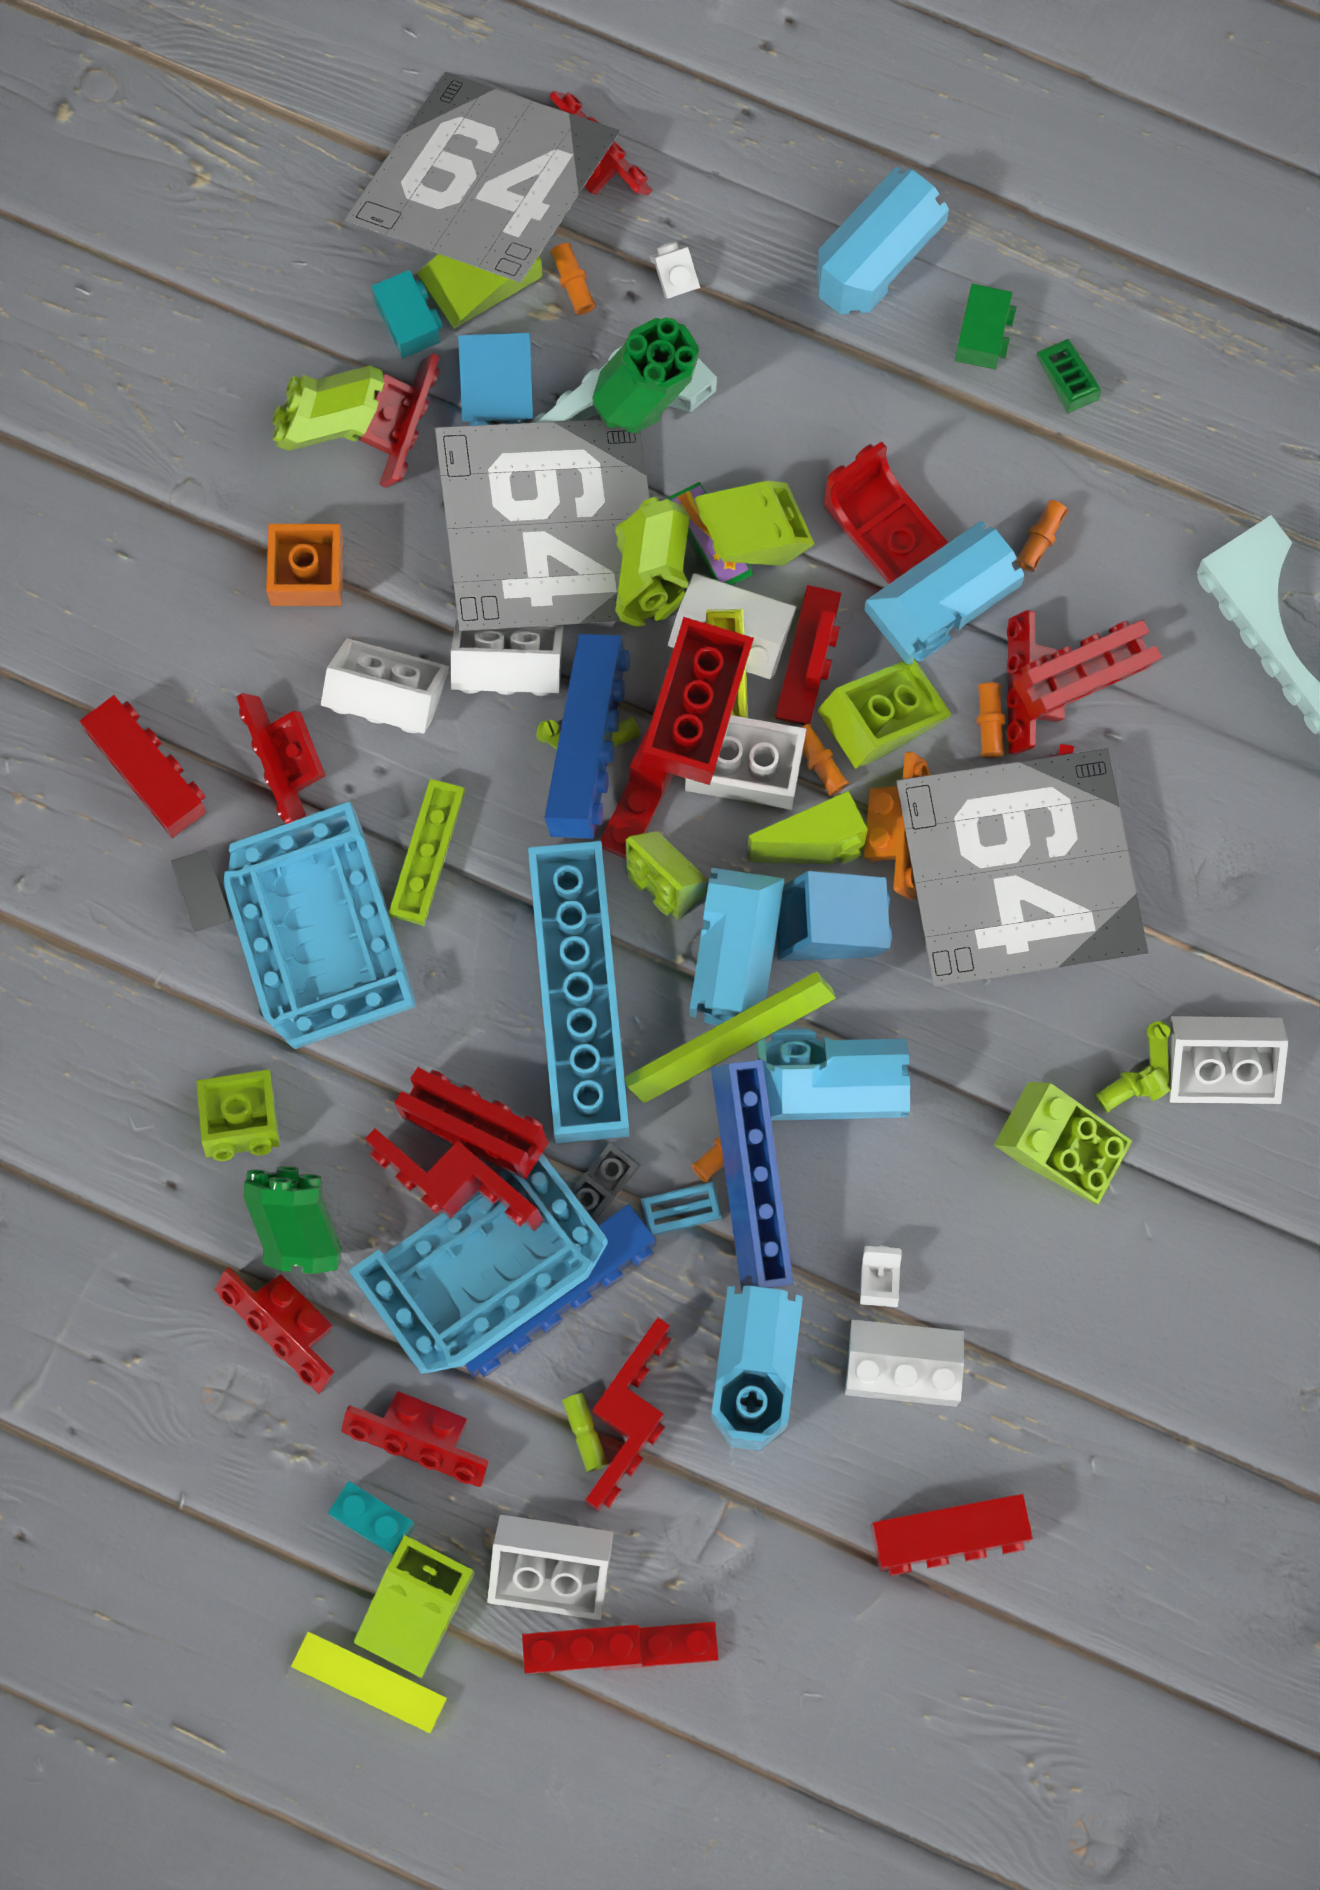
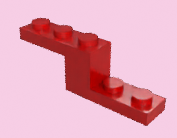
M649 728L629 766V782L600 839L603 850L623 859H626V839L630 836L647 832L674 774L639 764Z
M376 1128L365 1138L372 1149L369 1156L384 1170L391 1166L397 1172L394 1176L395 1179L409 1192L416 1188L424 1196L420 1200L436 1215L442 1211L452 1219L469 1199L479 1191L493 1205L497 1201L507 1208L504 1211L505 1215L520 1228L525 1223L535 1232L544 1222L540 1212L533 1204L458 1140L426 1173Z
M657 1317L592 1409V1413L596 1418L627 1439L585 1499L586 1504L598 1512L603 1505L608 1508L612 1506L622 1491L617 1485L623 1476L627 1474L632 1477L644 1459L639 1455L647 1442L654 1445L666 1428L661 1424L664 1419V1413L629 1390L632 1385L638 1388L650 1372V1369L646 1367L649 1360L654 1354L660 1357L672 1340V1338L667 1336L670 1332V1325Z
M715 1621L640 1628L637 1624L522 1634L525 1674L603 1668V1671L719 1661Z

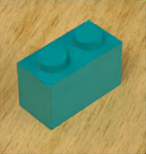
M410 269L371 286L375 305L402 359L440 343L439 329L443 328L441 319L435 308L429 310L425 300L429 299L425 286L421 279L414 280Z
M349 1480L328 1512L331 1518L392 1557L403 1536L409 1537L416 1527L412 1520Z

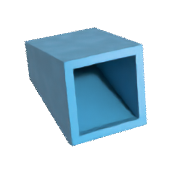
M531 333L458 335L462 422L470 421V426L491 425L492 420H505V424L526 423V419H533Z
M806 871L784 884L777 926L778 960L873 958L890 949L892 928L889 925L888 908L890 905V893L887 890L886 877Z

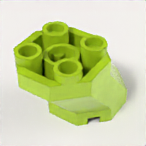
M369 365L320 379H314L304 374L300 378L293 375L286 388L285 395L288 397L284 405H278L273 414L271 424L276 427L272 440L276 441L277 447L287 451L340 437L356 442L358 436L362 437L365 434L377 410L379 401L374 399V391L382 392L384 385L383 371Z
M658 497L646 499L642 502L640 508L615 528V534L618 537L617 546L623 555L615 611L622 622L637 628L647 625L644 619L654 617L656 622L666 619L681 605L685 596L684 587L688 589L689 582L683 573V564L690 516L684 506L669 499L662 501Z

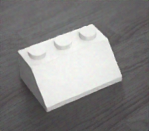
M694 573L678 610L667 646L674 648L683 617L706 623L707 609L744 608L745 635L754 638L746 663V672L771 679L776 673L797 606Z
M456 620L451 646V690H460L469 694L479 691H496L503 695H510L515 692H532L537 696L559 693L563 625L459 631L458 620Z
M346 638L327 667L321 706L331 708L339 714L350 713L365 717L372 723L394 725L408 733L419 732L424 734L434 718L449 666Z
M731 715L710 785L686 778L685 791L792 810L806 728Z
M1171 1016L1168 1043L1170 1103L1281 1104L1288 1049V1038L1282 1018Z
M851 1320L844 1395L952 1407L959 1405L961 1402L964 1369V1331Z
M500 1514L493 1543L487 1603L601 1620L614 1532Z

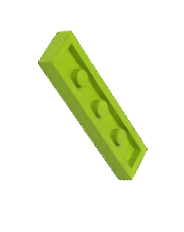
M430 778L389 910L391 918L425 926L463 802L465 787Z

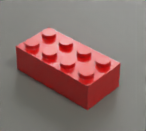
M683 617L642 751L640 765L710 785L752 647L753 637Z

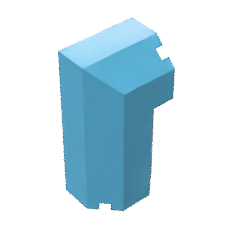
M895 167L819 248L816 270L819 298L840 315L850 314V311L860 310V313H870L888 293L889 283L947 222L949 208L945 202L939 206L935 200L939 195L936 188L914 170L906 169L902 174L901 168Z
M979 521L866 600L864 611L907 665L913 664L914 658L919 662L929 657L952 639L948 633L953 627L959 631L964 625L1022 585L1024 573L1021 567L1015 571L1011 564L1017 558L1013 550L995 528L990 526L984 530L986 523Z
M711 868L703 916L704 927L701 931L689 1009L690 1017L697 1019V1012L705 1015V1023L718 1026L767 999L784 878Z
M788 1029L772 1033V1040L766 1044L765 1038L757 1042L758 1060L763 1059L771 1121L908 1117L910 1111V1075H908L907 1066L909 1065L907 1039L831 1040L824 1037L823 1043L816 1039V1032L812 1030Z
M728 1286L711 1419L730 1447L761 1451L782 1433L788 1425L803 1296L796 1294L794 1301L788 1300L787 1291L757 1286H743L742 1294H734L735 1286Z

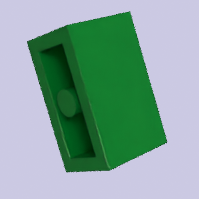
M971 283L955 357L956 362L996 370L998 357L1006 358L1010 338L1004 337L1003 334L1005 326H1013L1017 306L1010 305L1013 292Z

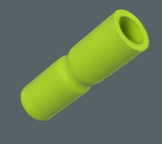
M578 1393L563 1399L562 1403L571 1429L576 1435V1443L586 1472L606 1467L608 1462L598 1434L594 1430V1422L584 1394Z

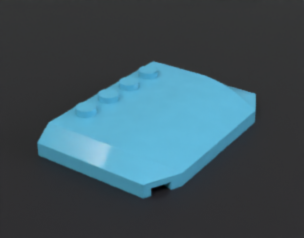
M350 801L230 844L228 871H225L223 881L225 892L263 1017L291 1047L298 1049L416 1007L414 992L360 821Z
M543 1153L526 1180L507 1170H503L498 1174L540 1212L544 1222L535 1232L525 1223L521 1228L518 1227L505 1215L504 1211L507 1208L497 1201L493 1205L477 1191L452 1219L442 1213L386 1253L382 1254L380 1249H378L348 1270L421 1374L461 1367L586 1280L608 1244L604 1233Z

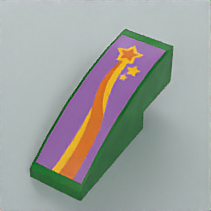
M700 481L669 496V500L684 506L689 514L687 539L698 561H702L711 579L734 585L753 575L748 563L724 562L716 554L713 548L712 537L707 526L700 519V510L694 499L699 495L708 494Z

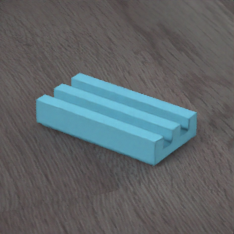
M714 1182L641 1199L647 1227L653 1236L722 1220ZM705 1193L709 1194L710 1199L656 1212L651 1211V1206ZM712 1207L713 1212L659 1225L654 1223L655 1220Z

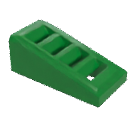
M1069 339L1037 352L1036 355L1067 414L1099 400L1101 389ZM1062 351H1065L1067 355L1054 362L1049 358ZM1070 362L1073 366L1062 372H1058L1056 369ZM1073 374L1078 376V378L1069 382L1064 381V378ZM1081 384L1084 387L1083 389L1078 390L1074 393H1072L1070 390L1071 388H1074Z

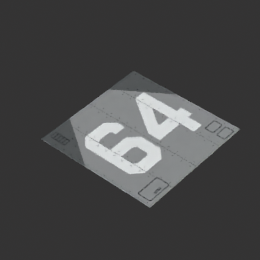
M445 72L344 220L521 283L620 130Z
M603 420L435 428L459 631L621 621L615 608L623 555L617 546L618 537L615 534V528L619 523L629 518L640 508L642 502L649 498L641 431L634 434L626 432V429L622 427L610 428L605 425Z
M1108 748L897 780L934 987L1149 954Z

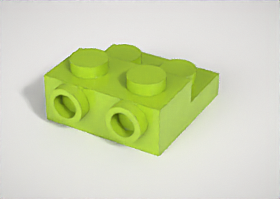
M270 1069L196 1080L201 1142L206 1158L213 1157L217 1161H228L234 1157L235 1153L250 1151L253 1155L262 1156L270 1153L272 1148L280 1147Z

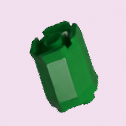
M665 317L662 319L654 318L630 331L626 343L600 371L592 397V404L607 427L616 429V426L625 428L626 432L636 434L661 420L663 411L692 381L699 357V346L684 324L677 323L672 318Z
M279 1166L276 1168V1172L270 1173L257 1169L247 1171L243 1197L263 1247L262 1264L285 1272H291L292 1266L302 1267V1273L309 1274L336 1271L338 1269V1265L341 1263L342 1247L322 1198L323 1181H321V1176L315 1174L301 1175L299 1174V1168L292 1166Z

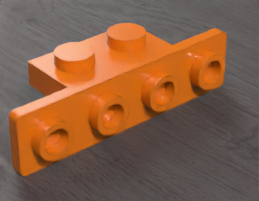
M905 752L903 779L930 775L926 760L914 752ZM898 786L870 788L866 826L868 831L865 841L864 858L870 862L896 860L894 891L908 900L916 899L917 891Z

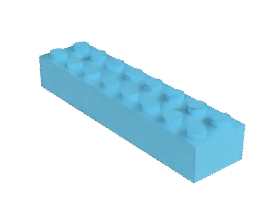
M601 841L529 847L555 1144L629 1137Z

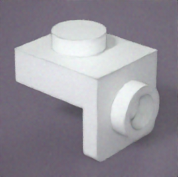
M676 241L657 247L658 253L650 255L651 262L656 266L665 298L668 299L700 288L688 247L678 246Z
M883 1245L864 1247L861 1268L860 1304L898 1307L902 1250L900 1248H890Z

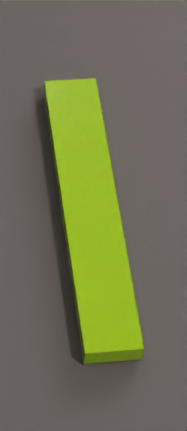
M816 971L624 1077L627 1087L643 1103H646L836 999L834 991Z

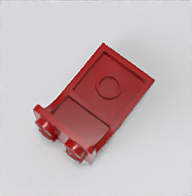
M881 441L875 446L872 444L865 446L858 452L855 461L846 467L840 465L827 477L824 509L884 580L890 584L949 542L898 483L887 461V446Z

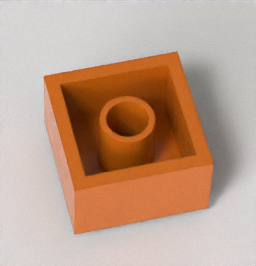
M268 524L266 592L271 606H342L344 538L340 524Z

